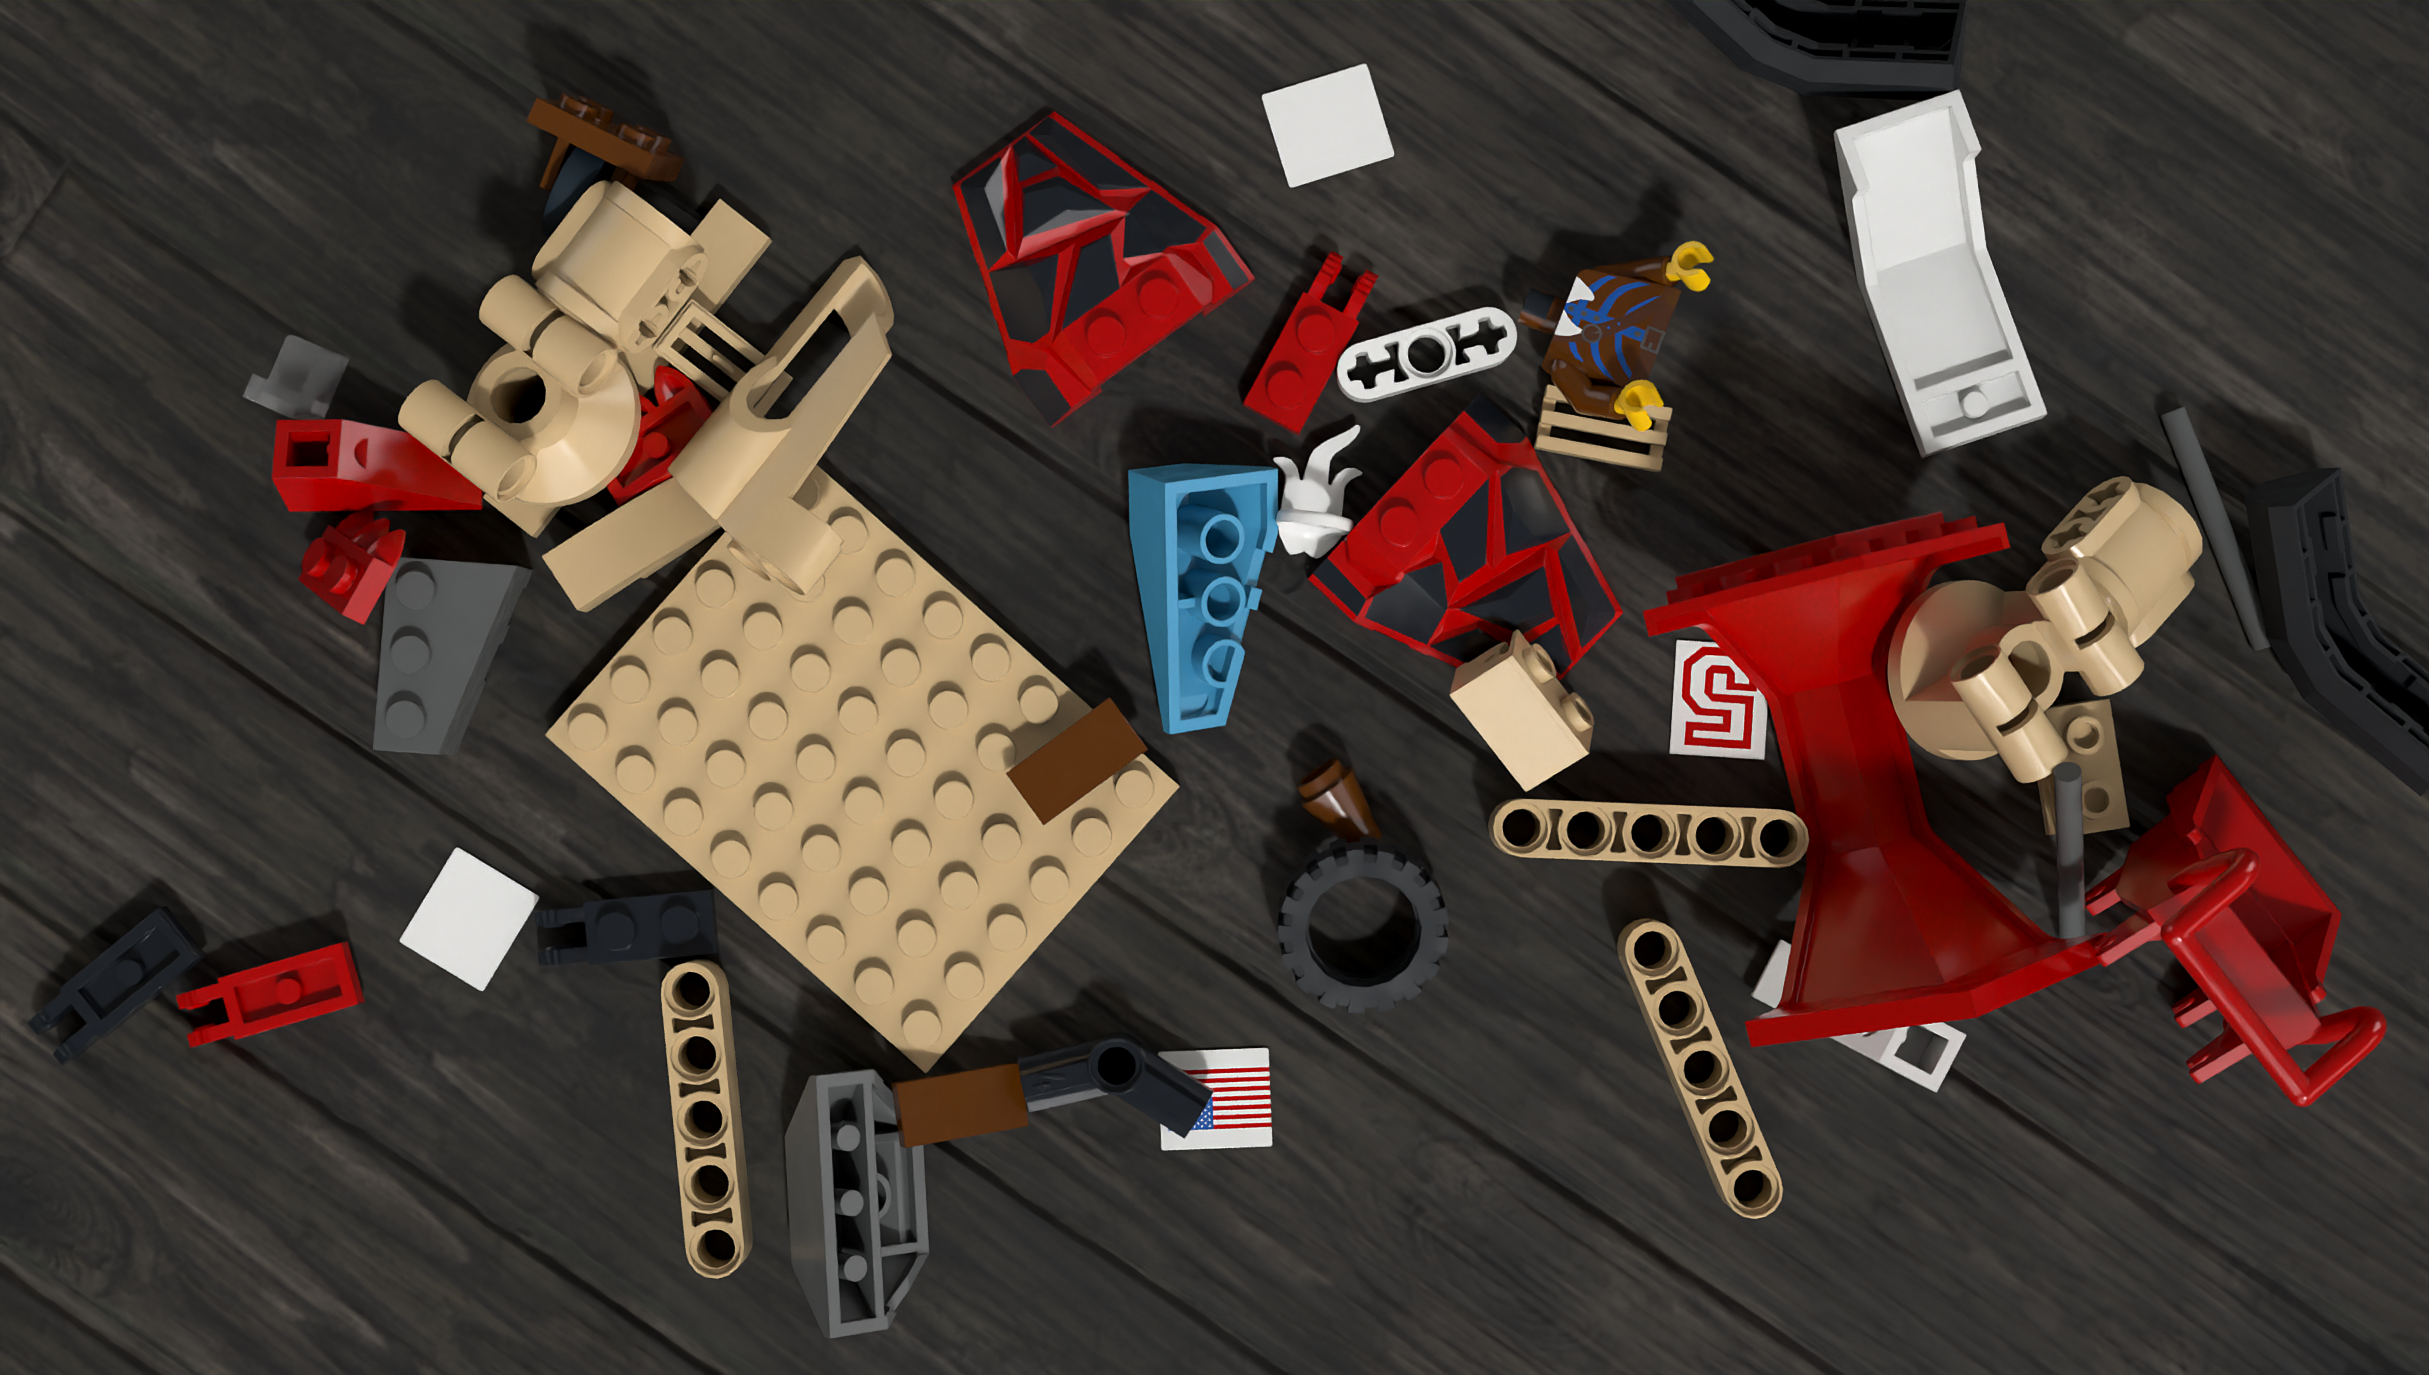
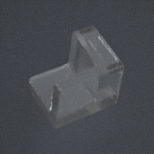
M288 335L285 338L269 378L266 379L252 374L243 397L295 420H323L349 359L294 335Z

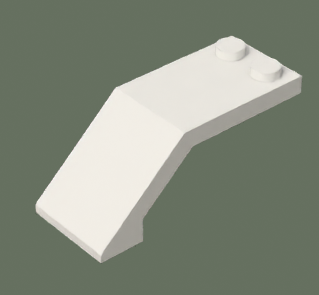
M1958 89L1836 130L1834 132V140L1857 282L1921 458L2042 419L2048 413L1986 248L1975 166V157L1982 149L1960 90Z

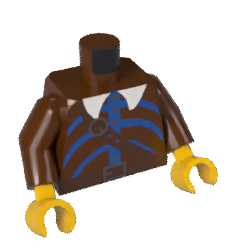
M1690 241L1679 246L1673 256L1667 255L1596 266L1593 270H1579L1567 300L1531 287L1517 323L1553 336L1541 367L1551 374V381L1577 413L1615 420H1622L1627 417L1633 429L1646 431L1652 425V421L1643 407L1654 405L1659 408L1664 405L1656 387L1648 381L1682 291L1674 287L1678 284L1679 280H1682L1685 286L1692 291L1699 292L1705 290L1710 283V278L1704 270L1692 268L1699 263L1713 262L1714 257L1702 243Z

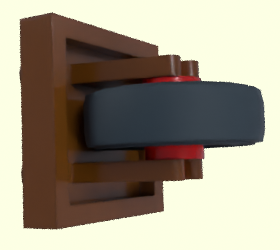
M562 93L559 101L536 98L526 122L558 137L540 183V188L550 192L542 220V233L547 238H550L580 197L595 183L602 180L613 183L616 180L633 192L639 178L675 182L685 158L668 150L672 142L670 138L640 124H636V127L620 121L619 125L611 122L615 114L613 110L583 96L575 98Z

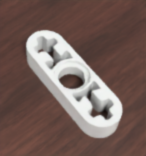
M1484 307L1352 345L1342 354L1336 370L1337 383L1341 391L1348 398L1357 402L1367 403L1492 368L1503 363L1514 350L1517 341L1516 326L1510 316L1504 311L1493 307ZM1482 321H1487L1491 330H1502L1504 338L1495 345V354L1487 355L1484 346L1477 345L1463 350L1462 355L1467 363L1455 364V345L1446 330L1457 328L1458 341L1476 335L1479 330L1478 323ZM1419 338H1432L1442 346L1444 362L1438 370L1431 373H1423L1417 371L1410 364L1408 359L1409 346ZM1393 345L1397 346L1398 367L1407 380L1395 383L1393 369L1378 374L1374 379L1375 387L1372 389H1365L1361 380L1350 381L1347 373L1355 369L1357 357L1366 356L1370 365L1380 364L1390 359V355L1385 348Z

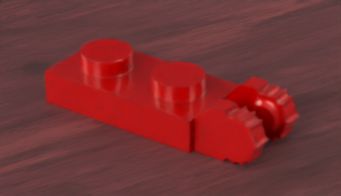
M1332 250L1316 276L1308 294L1302 293L1243 403L1245 408L1299 436L1358 327L1359 321L1356 318L1379 277L1366 269L1364 274L1357 278L1343 313L1323 303L1321 300L1328 287L1334 284L1342 269L1341 263L1344 258Z
M348 941L217 978L219 982L217 984L176 996L179 1010L184 1008L192 1010L206 1006L210 1001L223 997L230 1022L220 1025L208 1024L195 1028L192 1033L186 1034L190 1048L234 1036V1039L237 1040L365 1003Z

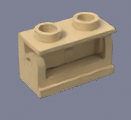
M1517 629L1512 634L1510 647L1506 642L1500 643L1469 663L1465 662L1456 668L1449 695L1524 791L1527 792L1589 754L1594 718L1585 701L1575 692L1569 695L1556 679V669L1547 652L1539 644L1530 645Z
M2110 699L2087 700L2050 706L2044 711V714L2068 749V755L2064 762L2076 763L2082 770L2083 834L2130 827ZM2053 772L2037 780L2046 835L2056 834Z

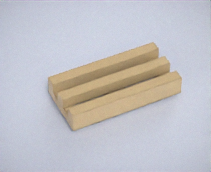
M691 298L652 349L722 402L729 392L671 348L678 337L737 383L746 373L686 327L693 317L755 365H758L765 356ZM783 370L754 408L764 416L793 380V377Z
M1547 385L1545 387L1534 449L1653 472L1661 471L1663 448L1666 446L1668 435L1666 432L1673 408L1664 406L1658 408L1654 405L1644 406L1643 409L1646 410L1650 419L1654 421L1653 430L1637 431L1628 425L1554 412L1556 402L1569 404V402L1556 386ZM1557 426L1650 444L1648 455L1550 437L1551 427Z

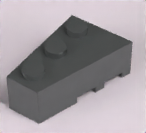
M400 557L394 572L386 584L373 750L456 755L487 682L484 679L499 644H503L510 627L508 622L522 589L527 587L533 570L513 565Z

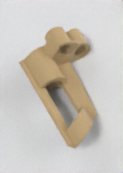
M861 256L846 259L839 265L761 362L750 369L735 385L667 468L668 472L686 492L729 534L732 540L727 545V548L739 562L760 578L771 583L776 579L791 591L806 597L842 552L841 545L844 543V540L827 523L792 500V498L892 356L886 338V333L894 324L892 303L879 275ZM835 309L843 319L852 339L788 417L783 419H766L754 408L755 404L831 311Z

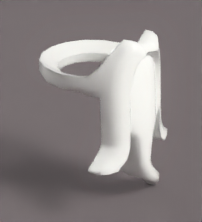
M1355 425L1350 430L1325 441L1315 448L1309 457L1302 480H1300L1298 469L1291 459L1285 457L1273 459L1285 475L1281 509L1277 513L1276 524L1278 525L1279 535L1284 547L1290 555L1304 551L1313 558H1320L1342 536L1348 535L1353 529V521L1342 517L1344 488L1351 479L1361 475L1362 472L1355 468H1345L1335 475L1331 485L1328 484L1330 460L1335 453L1349 445L1360 432L1359 425Z

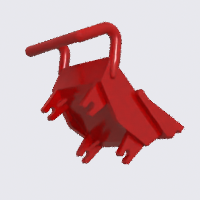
M2215 754L2200 764L2197 772L2172 788L2173 791L2165 796L2170 814L2129 846L2124 865L2085 893V907L2092 916L2097 915L2120 900L2137 911L2093 945L2097 952L2095 957L2103 967H2106L2147 941L2163 940L2199 986L2171 1007L2175 1013L2174 1019L2181 1028H2185L2215 1010H2218L2224 1017L2222 1024L2224 1028L2223 1033L2186 1061L2187 1066L2190 1068L2188 1074L2196 1084L2204 1082L2252 1053L2287 1098L2296 1106L2306 1107L2316 1101L2378 1046L2386 1033L2387 1021L2384 1014L2372 1006H2358L2321 1017L2316 1004L2327 995L2323 982L2342 913ZM2339 1041L2304 1072L2286 1051L2296 1045L2328 1044Z

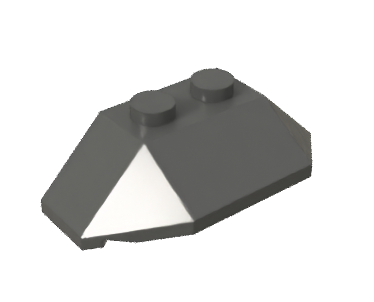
M874 1069L810 1075L785 1134L791 1264L824 1337L831 1339L889 1329L896 1316L895 1309L910 1290L929 1255L923 1145L909 1148L900 1147L893 1092L883 1084V1079Z

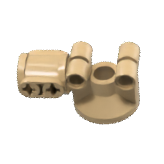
M602 180L595 183L580 197L537 254L532 266V276L537 281L535 283L537 290L519 276L512 274L498 281L482 301L479 319L508 343L495 352L483 365L471 386L467 402L438 380L431 379L419 385L407 397L399 412L398 423L404 430L497 503H506L515 498L530 505L558 507L574 504L597 494L618 476L629 461L636 446L640 429L641 403L638 388L631 372L617 353L622 351L625 353L629 351L633 354L643 352L661 335L703 279L709 262V258L704 252L705 249L672 221L615 180L611 183L610 181ZM543 381L546 388V396L540 412L529 421L521 424L514 423L516 408L523 395L536 383Z
M2125 476L2112 478L2093 488L2043 542L2041 550L2048 561L2027 583L2026 591L2004 592L1994 585L1975 580L1949 581L1927 589L1909 605L1900 618L1892 637L1888 657V684L1896 714L1904 729L1918 745L1936 756L1951 760H1979L1999 753L2015 779L2021 783L2040 780L2053 773L2055 767L2065 761L2068 749L2044 714V711L2053 704L2061 690L2064 673L2066 671H2079L2092 693L2097 696L2111 695L2126 688L2144 670L2145 663L2135 648L2156 632L2194 587L2195 580L2189 572V568L2202 553V536L2196 522L2184 507L2159 489L2147 484L2132 482L2129 477Z

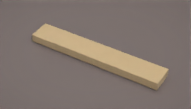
M721 199L717 201L690 235L705 249L704 252L709 258L708 268L697 288L650 347L637 354L630 353L629 351L617 353L631 372L639 394L647 399L655 390L654 377L656 368L659 365L673 367L670 362L655 352L652 347L679 315L683 307L692 298L714 316L772 242L767 235ZM693 317L686 327L698 336L705 325ZM679 337L671 345V348L680 355H683L689 347ZM486 493L483 496L486 501L535 538L540 535L562 507L530 505L515 498L506 503H497Z

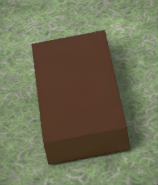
M1108 698L1008 771L1006 775L1041 823L1045 825L1146 752L1148 748L1113 700Z
M1008 1062L891 1083L900 1147L903 1148L1029 1126L1018 1062Z

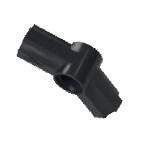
M1112 1032L1100 1039L1021 1056L1017 1059L1022 1089L1029 1112L1110 1094L1119 1097L1184 1139L1196 1123L1214 1092L1210 1087L1144 1047L1135 1036L1125 1032ZM1111 1047L1125 1048L1133 1055L1136 1062V1070L1130 1077L1116 1080L1110 1078L1103 1072L1100 1065L1101 1054Z

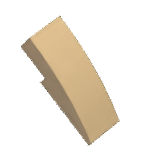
M672 477L588 526L544 554L542 558L575 608L579 611L589 612L640 577L647 578L722 527Z

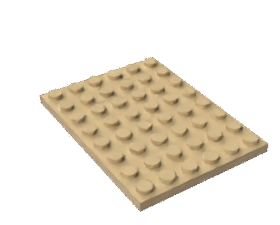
M816 464L792 500L827 523L843 538L844 543L841 545L842 552L806 597L796 594L776 579L772 583L768 582L745 567L728 550L727 545L732 538L725 531L548 730L545 736L923 1072L927 1073L1180 786L1147 756L1141 754L1050 822L1043 825L1006 773L1093 709Z

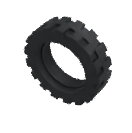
M1369 836L1359 837V842L1347 843L1346 838L1335 840L1329 843V849L1321 853L1316 849L1303 859V866L1297 872L1293 870L1285 882V891L1282 897H1279L1277 904V933L1283 963L1286 969L1290 970L1295 976L1296 984L1306 994L1311 991L1317 995L1318 1002L1327 1007L1335 1009L1336 1004L1346 1006L1347 1012L1354 1014H1365V1008L1378 1007L1379 1012L1388 1011L1396 1007L1395 1001L1406 997L1409 1001L1416 997L1422 991L1421 984L1427 978L1432 981L1441 967L1439 960L1443 953L1446 954L1449 942L1447 932L1449 920L1443 895L1437 880L1432 877L1426 864L1420 858H1414L1407 854L1406 848L1391 841L1389 845L1378 843L1377 838ZM1356 877L1383 879L1400 888L1412 903L1416 917L1414 938L1405 953L1387 967L1369 972L1342 970L1325 961L1313 947L1309 934L1310 913L1318 898L1336 883Z

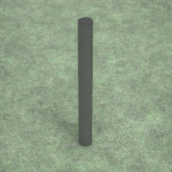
M2185 406L2163 414L2160 418L2253 652L2268 648L2271 645L2266 638L2260 595Z
M2063 762L2054 769L2060 938H2071L2086 935L2082 770L2076 763Z

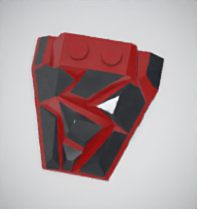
M1055 111L952 185L974 256L986 287L990 306L1002 337L1013 377L1050 428H1053L1101 393V385L1196 315L1201 313L1205 317L1255 280L1254 275L1215 224L1196 213L1172 196L1167 190L1148 179Z
M1481 393L1432 443L1307 579L1352 622L1371 631L1380 632L1408 645L1410 649L1426 656L1430 655L1456 668L1465 662L1469 663L1500 643L1506 642L1510 647L1512 634L1518 629L1530 645L1539 644L1547 652L1555 666V677L1558 681L1570 671L1623 613L1595 559L1567 512L1561 497L1539 461L1528 437Z

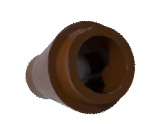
M1337 757L1320 764L1296 784L1297 790L1302 795L1300 805L1337 839L1346 838V842L1351 843L1359 842V837L1364 836L1375 837L1377 840L1382 837L1383 833L1375 823L1353 768L1351 766L1344 768Z

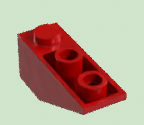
M343 419L277 420L272 480L289 512L482 510L483 491L410 433Z

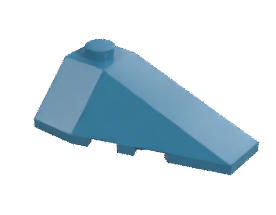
M1183 463L1128 470L1130 538L1163 731L1168 734H1176L1226 725L1245 656L1241 641L1250 609L1257 610L1262 590L1256 588L1263 560L1266 551L1273 553L1278 535V525L1276 524L1278 513V469L1264 466Z

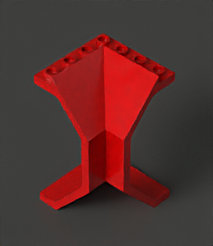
M1941 511L1840 533L1675 577L1677 589L1665 592L1668 605L1642 611L1649 637L1692 626L1703 629L1764 695L1771 710L1796 814L1802 819L1808 829L1809 843L1806 851V870L1781 1000L1774 1010L1745 1021L1751 1047L1977 1018L2101 964L2095 957L2097 952L2093 945L2107 935V932L2071 938H2056L2045 933L1932 830L1927 819L1907 735L1891 700L1888 684L1889 650L1895 629L1905 610L1919 595L1926 591L1933 574L1941 566L2010 548L2004 522L1978 528L1976 516H1971L1945 523Z

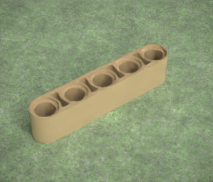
M1516 798L1505 800L1497 805L1490 814L1488 822L1489 837L1497 848L1510 855L1530 858L1780 868L1791 866L1799 861L1807 851L1809 843L1808 829L1800 817L1793 812L1770 808ZM1517 809H1524L1534 818L1536 829L1534 836L1529 842L1524 845L1515 846L1506 840L1503 835L1502 826L1504 819L1509 813ZM1579 812H1589L1595 817L1599 826L1597 839L1593 844L1585 848L1574 846L1567 835L1568 822ZM1651 814L1661 824L1662 837L1656 847L1651 850L1642 851L1634 844L1631 830L1638 818ZM1709 817H1715L1721 821L1726 833L1723 845L1713 853H1705L1701 850L1695 836L1699 824ZM1772 820H1779L1788 830L1789 841L1783 852L1770 856L1761 846L1760 834L1767 823Z
M1646 918L1634 920L1624 927L1618 937V956L1716 1191L1723 1202L1741 1216L1751 1219L1766 1217L1775 1211L1781 1202L1783 1193L1781 1178L1681 939L1675 930L1664 923ZM1656 931L1664 940V955L1654 965L1642 966L1634 955L1635 942L1645 932ZM1683 991L1690 1005L1687 1016L1678 1024H1664L1659 1015L1661 1000L1670 992ZM1696 1051H1709L1714 1061L1712 1074L1704 1082L1689 1083L1684 1074L1685 1061ZM1720 1111H1734L1739 1121L1738 1131L1734 1137L1725 1142L1713 1141L1709 1134V1125L1714 1115ZM1748 1170L1760 1171L1763 1177V1188L1759 1195L1749 1201L1737 1200L1734 1193V1184L1738 1176Z
M694 959L675 966L666 974L661 987V1002L686 1254L689 1264L697 1273L706 1278L718 1279L730 1275L748 1257L753 1244V1230L728 981L724 971L718 964L708 959ZM688 972H696L708 981L710 994L703 1006H693L682 997L680 984L684 975ZM692 1037H704L714 1045L716 1061L711 1069H699L688 1060L686 1049ZM701 1100L710 1101L720 1109L723 1119L722 1126L718 1132H704L694 1123L692 1115L696 1102ZM715 1165L726 1173L729 1181L726 1195L712 1196L702 1189L699 1182V1172L702 1166ZM713 1229L723 1230L728 1233L735 1244L733 1258L722 1260L713 1257L707 1251L705 1245L706 1233Z

